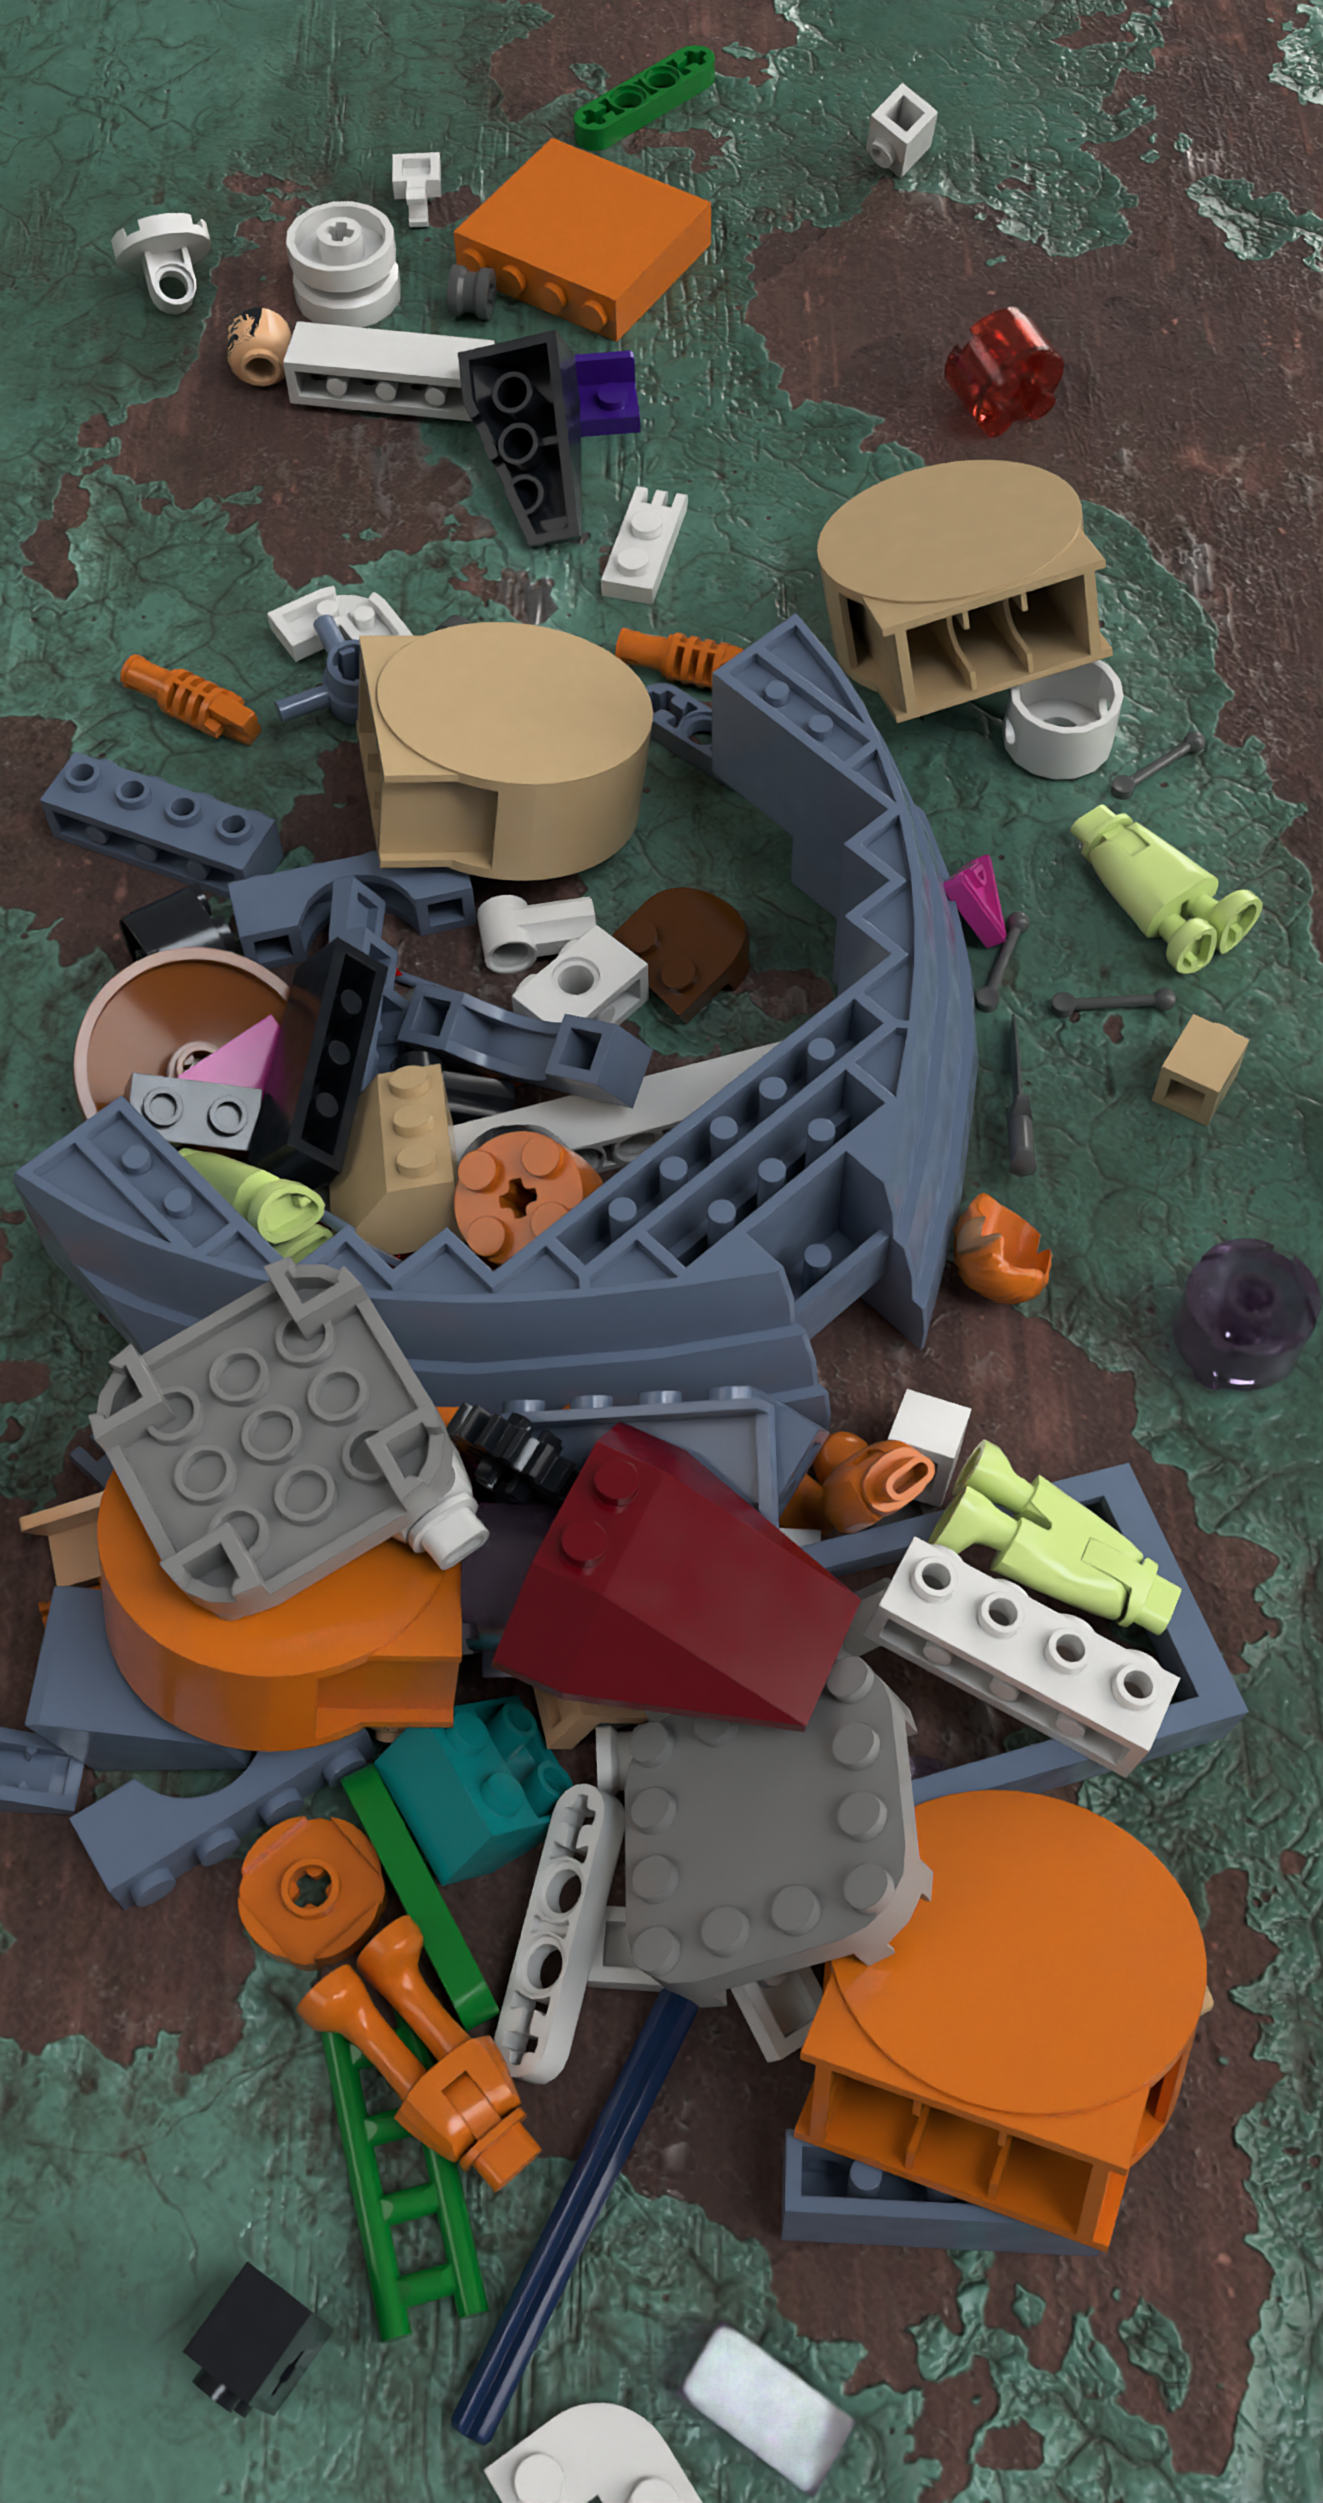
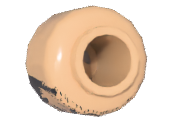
M255 307L243 310L232 319L228 326L227 360L232 372L240 380L250 385L269 386L277 384L286 377L283 360L292 333L288 323L280 314L269 309Z

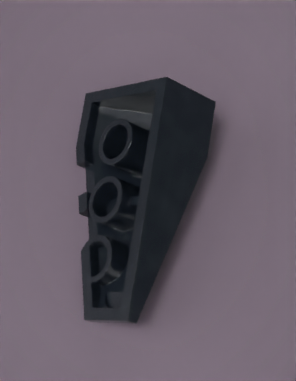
M556 330L458 352L463 404L484 443L483 447L489 460L495 466L505 488V494L529 546L532 549L582 539L580 398L574 352Z

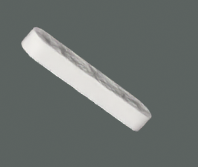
M586 1783L574 1785L566 1790L558 1799L553 1810L494 2037V2042L503 2055L511 2076L531 2084H546L555 2079L563 2070L568 2059L625 1831V1811L622 1803L617 1797ZM595 1816L592 1825L582 1826L585 1817ZM575 1852L586 1856L584 1863L573 1859ZM578 1875L581 1882L579 1899L571 1910L562 1913L559 1905L560 1892L570 1878ZM558 1949L562 1957V1970L553 1985L544 1989L540 1980L542 1964L551 1952ZM536 2001L549 2005L547 2013L535 2010ZM529 2039H538L537 2048L534 2053H525Z

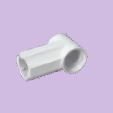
M500 895L485 901L478 908L477 912L485 963L493 972L500 974L522 972L531 967L539 956L559 954L569 941L580 939L596 925L593 902L590 896L527 905V902L520 897Z

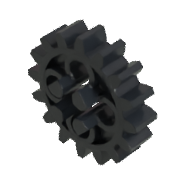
M463 1402L446 1429L457 1450L464 1453V1457L468 1461L478 1465L473 1473L477 1476L475 1480L492 1492H495L500 1482L503 1481L507 1484V1488L504 1491L508 1495L506 1499L513 1505L526 1509L532 1500L540 1506L542 1504L546 1505L558 1514L580 1473L575 1468L576 1464L559 1455L563 1450L561 1446L563 1441L546 1429L542 1430L536 1440L531 1436L533 1429L530 1427L531 1421L523 1415L512 1412L508 1420H505L497 1413L492 1416L476 1404L472 1407Z

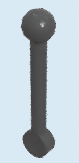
M1197 731L1189 732L1184 737L1182 744L1133 775H1119L1115 777L1111 786V794L1120 800L1130 798L1134 787L1188 752H1200L1205 746V737Z
M1021 911L1013 912L1008 917L1007 927L1009 931L1005 939L1006 941L1002 946L987 986L982 987L976 993L975 1005L982 1012L989 1013L997 1009L1000 998L997 990L1019 935L1029 928V918L1027 914Z
M1166 987L1158 989L1155 994L1074 998L1068 992H1059L1052 998L1051 1011L1059 1018L1071 1016L1074 1010L1155 1006L1159 1010L1166 1011L1174 1007L1177 997L1172 989Z

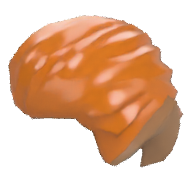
M981 1193L977 1195L953 1227L955 1234L953 1257L954 1263L957 1265L958 1274L970 1289L996 1303L1018 1304L1034 1299L1049 1282V1270L1052 1265L1051 1259L1053 1258L1051 1250L1047 1249L1038 1253L1041 1234L1032 1225L1016 1213L999 1204L989 1194Z

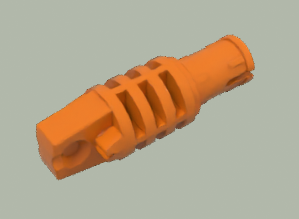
M622 628L617 639L615 656L625 664L660 671L661 677H665L666 681L676 682L679 680L681 684L690 686L692 683L702 689L710 687L712 691V672L744 649L724 642L716 644L715 640L711 639L701 641L700 637L692 635L690 638H687L686 634L679 632L670 634L666 638Z
M138 654L130 656L122 667L120 681L124 683L123 686L125 688L134 690L157 701L159 708L165 715L176 718L177 721L188 724L190 727L200 730L208 736L218 739L220 735H224L251 746L262 731L255 712L243 706L245 703L242 697L226 688L219 687L211 681H206L205 678L194 675L186 669L180 668L169 671Z

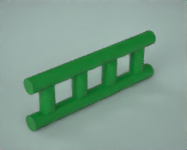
M393 2007L397 2028L393 2029L394 2032L428 2071L436 2064L433 2054ZM320 2032L381 2343L394 2342L412 2335L407 2309L454 2295L459 2320L471 2319L488 2313L490 2309L458 2163L445 2159L421 2142L429 2182L384 2195L375 2147L409 2138L413 2135L406 2131L394 2118L399 2108L368 2116L359 2070L373 2067L374 2065L356 2046L341 2034ZM436 2214L446 2262L400 2276L391 2227Z

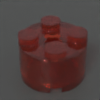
M1007 307L988 314L969 329L973 337L963 348L958 343L953 347L946 360L944 377L978 426L989 437L994 438L1003 434L1012 422L1030 416L1031 419H1039L1053 408L1056 402L1053 393L1061 381L1064 361L1028 313L1024 315L1019 308Z

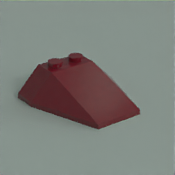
M619 1421L596 1441L532 1560L493 1657L491 1667L562 1700L804 1732L861 1599L686 1450Z

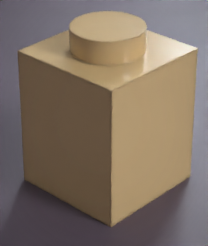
M1193 1014L1162 1065L1151 1101L1208 1126L1239 1072L1250 1039L1234 1033L1223 1024L1212 1023Z

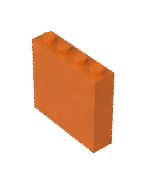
M551 138L453 232L456 263L458 265H465L469 271L478 272L483 267L494 268L497 291L618 342L711 245V202Z

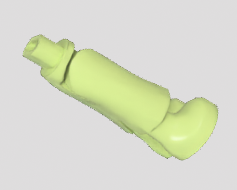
M1099 805L1077 819L1071 827V834L1083 844L1082 855L1092 864L1104 886L1147 938L1162 936L1168 943L1166 951L1167 961L1180 973H1194L1206 966L1213 957L1215 949L1220 954L1227 953L1249 932L1260 916L1263 903L1250 890L1234 891L1225 896L1221 901L1212 898L1218 889V879L1141 824L1133 823L1126 813L1115 815L1105 805Z
M183 1148L178 1151L283 1258L290 1256L294 1263L297 1264L333 1236L329 1229L316 1224L324 1214L325 1204L320 1195L307 1186L296 1181L279 1179V1177L265 1170L216 1153L202 1152L190 1148Z
M986 1439L982 1440L962 1468L952 1489L954 1498L944 1510L927 1543L945 1546L957 1554L972 1544L993 1548L996 1552L991 1562V1571L1096 1616L1116 1620V1623L1124 1628L1135 1622L1157 1636L1161 1635L1172 1617L1181 1588L1157 1575L1158 1564L1148 1557L1143 1562V1554L1135 1545L1099 1516L1041 1475L1037 1476L1031 1484L1013 1471L1008 1458L998 1446ZM993 1503L1014 1512L1012 1517L1000 1511Z

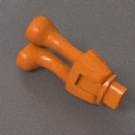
M833 1432L829 1434L813 1461L815 1473L820 1484L806 1473L779 1518V1528L821 1530V1535H826L836 1527L841 1533L854 1534L870 1527L884 1516L896 1513L916 1498L933 1479L935 1466L930 1458L902 1441L886 1440L868 1446L862 1438L851 1432Z
M404 1915L386 1926L366 1945L357 1959L356 1968L368 1983L394 2007L424 2042L438 2061L427 2071L417 2057L403 2043L377 2010L362 1980L348 1964L336 1968L320 1980L302 1998L296 2012L313 2030L339 2033L356 2046L383 2075L402 2101L394 2117L400 2125L445 2159L453 2163L460 2159L459 2166L464 2173L474 2167L493 2192L497 2193L542 2152V2148L521 2124L527 2118V2114L519 2107L521 2105L520 2095L503 2055L491 2036L471 2038L443 2008L427 1986L418 1968L424 1937L414 1920L409 1915Z

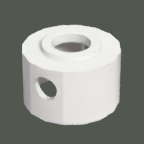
M1098 660L1009 688L1002 731L1005 749L1016 764L1034 775L1056 780L1076 779L1094 772L1108 759L1114 742L1124 697L1120 679L1108 664ZM1107 701H1108V704H1109V711L1107 710V705H1106Z

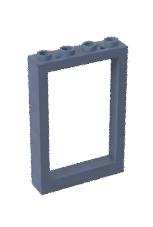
M1125 1463L1051 1482L1127 1538L1143 1554V1562L1147 1557L1158 1564L1157 1575L1181 1588L1174 1612L1163 1633L1157 1636L1145 1629L1164 1670L1176 1675L1180 1680L1175 1690L1179 1702L1168 1706L1150 1752L1140 1763L1223 1739L1249 1711L1130 1464ZM993 1503L1000 1511L1012 1517L1014 1512ZM944 1510L800 1546V1548L835 1578L902 1560L914 1536L927 1543ZM1051 1739L911 1781L914 1806L942 1796L968 1791L1012 1790L1038 1794L1109 1773L1112 1770Z

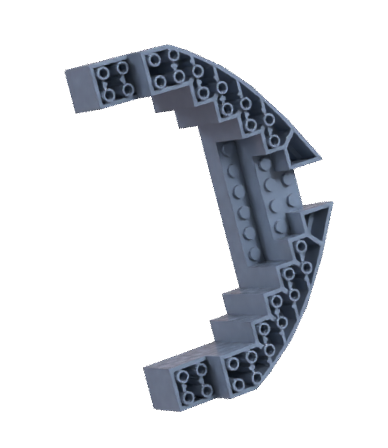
M796 613L712 672L711 771L793 836L791 882L837 919L832 982L838 986L837 998L495 1271H492L447 1227L394 1269L348 1225L297 1263L325 1264L337 1270L344 1266L362 1284L377 1312L436 1407H460L465 1402L472 1407L476 1404L490 1414H502V1403L505 1401L542 1400L545 1401V1411L561 1410L564 1406L570 1404L571 1397L586 1395L612 1396L613 1406L639 1405L638 1394L649 1391L682 1392V1402L707 1401L708 1389L749 1385L762 1390L829 1431L831 1420L829 1394L818 1383L816 1358L810 1339L861 1297L918 1349L921 1350L925 1346L954 1234L953 1227L957 1222L960 1210L978 1070L973 976L956 901H951L946 895L943 882L950 878L925 812L914 804L882 735L872 722L864 703L843 670ZM122 1095L14 1172L13 1183L51 1260L121 1333L129 1344L135 1347L140 1355L266 1283L270 1278L263 1266L284 1259Z

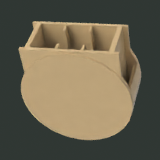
M1002 460L956 461L915 469L877 483L851 498L831 516L820 533L817 554L835 657L840 667L850 678L862 686L879 693L897 724L1113 656L1112 647L1100 633L1095 571L1106 568V561L1084 534L1082 505L1079 496L1065 480L1045 469L1024 463Z
M512 622L462 624L437 630L424 636H359L360 666L356 730L380 868L448 867L470 875L491 879L517 881L545 880L575 874L592 868L613 856L627 843L637 826L653 722V707L646 687L634 671L622 660L602 647L578 636L547 627Z

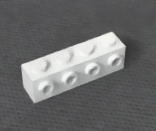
M297 321L283 360L290 403L472 421L463 404L458 352L495 344V340Z
M915 1536L863 1633V1636L1124 1778L1150 1752L1180 1680L1176 1675L1162 1669L1159 1663L1150 1655L1134 1649H1125L1095 1633L1093 1628L1084 1620L1070 1614H1059L1029 1598L1027 1593L1017 1584L1004 1579H994L964 1563L961 1557L953 1550L938 1544H928Z

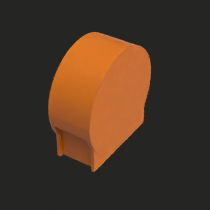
M436 1407L446 1427L459 1407ZM113 1469L101 1498L97 1519V1543L107 1638L120 1672L132 1690L160 1717L180 1730L202 1740L225 1747L264 1752L293 1751L316 1747L344 1738L365 1727L453 1728V1709L459 1662L462 1661L461 1561L449 1569L442 1570L427 1551L421 1553L414 1552L409 1542L406 1544L390 1537L277 1606L251 1616L245 1615L238 1620H222L211 1610L195 1604L161 1567L159 1562L162 1560L117 1473Z
M1012 1790L968 1791L942 1796L914 1806L919 1857L933 1871L931 1901L919 1899L910 1921L888 1943L893 1947L895 1954L869 1967L855 1954L825 1962L822 1999L800 2052V2060L816 2065L815 2077L795 2127L794 2138L1107 2253L1129 2169L1150 2150L1162 2134L1173 2113L1203 2007L1207 1984V1960L1204 1940L1196 1915L1176 1879L1146 1846L1108 1819L1083 1807L1041 1794Z

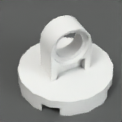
M164 213L138 220L140 230L128 236L124 228L117 231L111 243L118 268L126 273L145 275L150 297L161 311L168 314L185 312L191 306L196 292V279L192 265L206 257L211 250V241L206 222L200 219L199 223L195 225L192 223L190 214ZM165 277H175L184 284L186 295L180 299H171L162 293L159 282Z

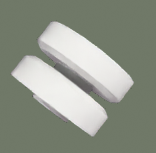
M354 201L329 202L315 206L296 217L287 230L286 247L289 264L293 270L295 299L302 314L314 323L360 328L376 324L390 315L400 301L401 284L399 268L395 261L396 244L394 229L387 216L373 206Z

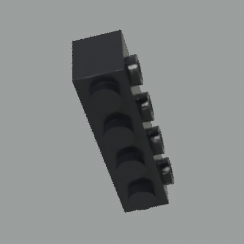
M339 937L335 938L296 968L247 1160V1165L265 1170L279 1177V1179L299 1182L313 1191L322 1185L330 1184L342 1173L388 971L387 966Z

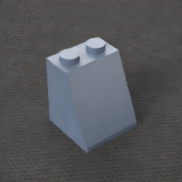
M54 1586L25 1721L26 1727L94 1771L247 1769L249 1767L252 1751L221 1746L180 1730L149 1708L132 1690L112 1655L106 1632L102 1590L73 1586Z

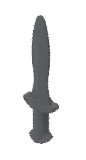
M1012 1014L1010 1062L1013 1103L1006 1108L1010 1160L1009 1173L1025 1177L1034 1174L1037 1165L1034 1153L1032 1108L1029 1095H1023L1020 1045L1015 1014Z

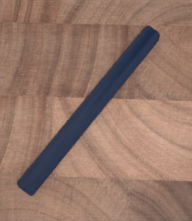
M666 1988L661 1989L451 2417V2426L454 2430L477 2444L486 2445L492 2440L698 2012V2005L685 1997L668 1991Z

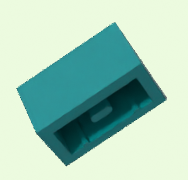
M518 1695L454 1706L453 1728L407 1727L374 1762L377 1771L442 1886L493 1873L545 1842L552 1813L558 1799L566 1790L573 1787L570 1776L560 1766L551 1749H547L546 1741L537 1728L535 1718L525 1708Z

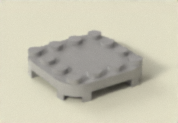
M290 1256L263 1266L270 1278L266 1283L142 1355L139 1354L132 1344H129L108 1363L114 1371L99 1394L97 1412L88 1415L94 1439L106 1452L162 1560L159 1564L195 1604L211 1610L222 1620H238L245 1615L251 1616L283 1603L415 1523L438 1502L439 1498L445 1496L454 1485L455 1471L452 1466L453 1446L443 1419L377 1312L362 1284L344 1266L337 1270L325 1264H295Z
M846 1656L835 1660L804 1732L670 1714L660 1722L650 1721L643 1724L635 1731L631 1738L629 1749L633 1758L629 1764L625 1785L626 1930L633 1962L640 1970L652 1977L668 1991L691 2000L700 2008L727 2006V1989L855 1954L869 1967L895 1954L893 1947L888 1943L910 1921L919 1899L931 1901L933 1871L919 1857L907 1737L918 1734L910 1709L872 1671L862 1658Z

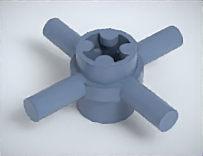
M328 614L322 615L313 623L328 654L322 685L274 701L277 715L282 723L329 706L334 715L345 723L356 725V720H358L359 640L345 641L333 616Z

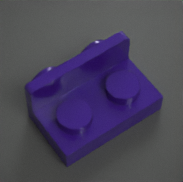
M628 350L575 355L580 398L581 437L639 433L640 412L635 383L634 353Z

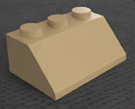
M441 1064L423 1067L405 1066L393 1072L377 1074L359 1095L342 1173L329 1184L330 1212L354 1226L356 1234L360 1238L391 1255L417 1251L446 1227L463 1243H467L459 1230L454 1211L458 1163L453 1122ZM331 1229L333 1236L338 1233Z

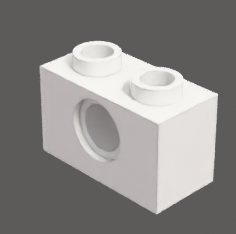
M595 925L580 939L569 941L561 949L557 958L538 974L527 976L519 984L512 995L513 1013L549 1022H562L564 1014H570L620 1025L649 1000L648 964L599 926Z

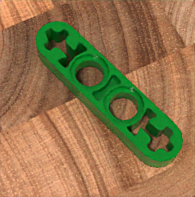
M699 45L683 47L580 107L574 114L575 142L585 150L598 151L606 149L706 90L715 80L714 53L709 48Z
M370 1762L340 1778L339 1780L368 1839L375 1848L406 1914L414 1920L424 1937L423 1948L465 2031L468 2032L500 2014L497 2004L374 1764Z

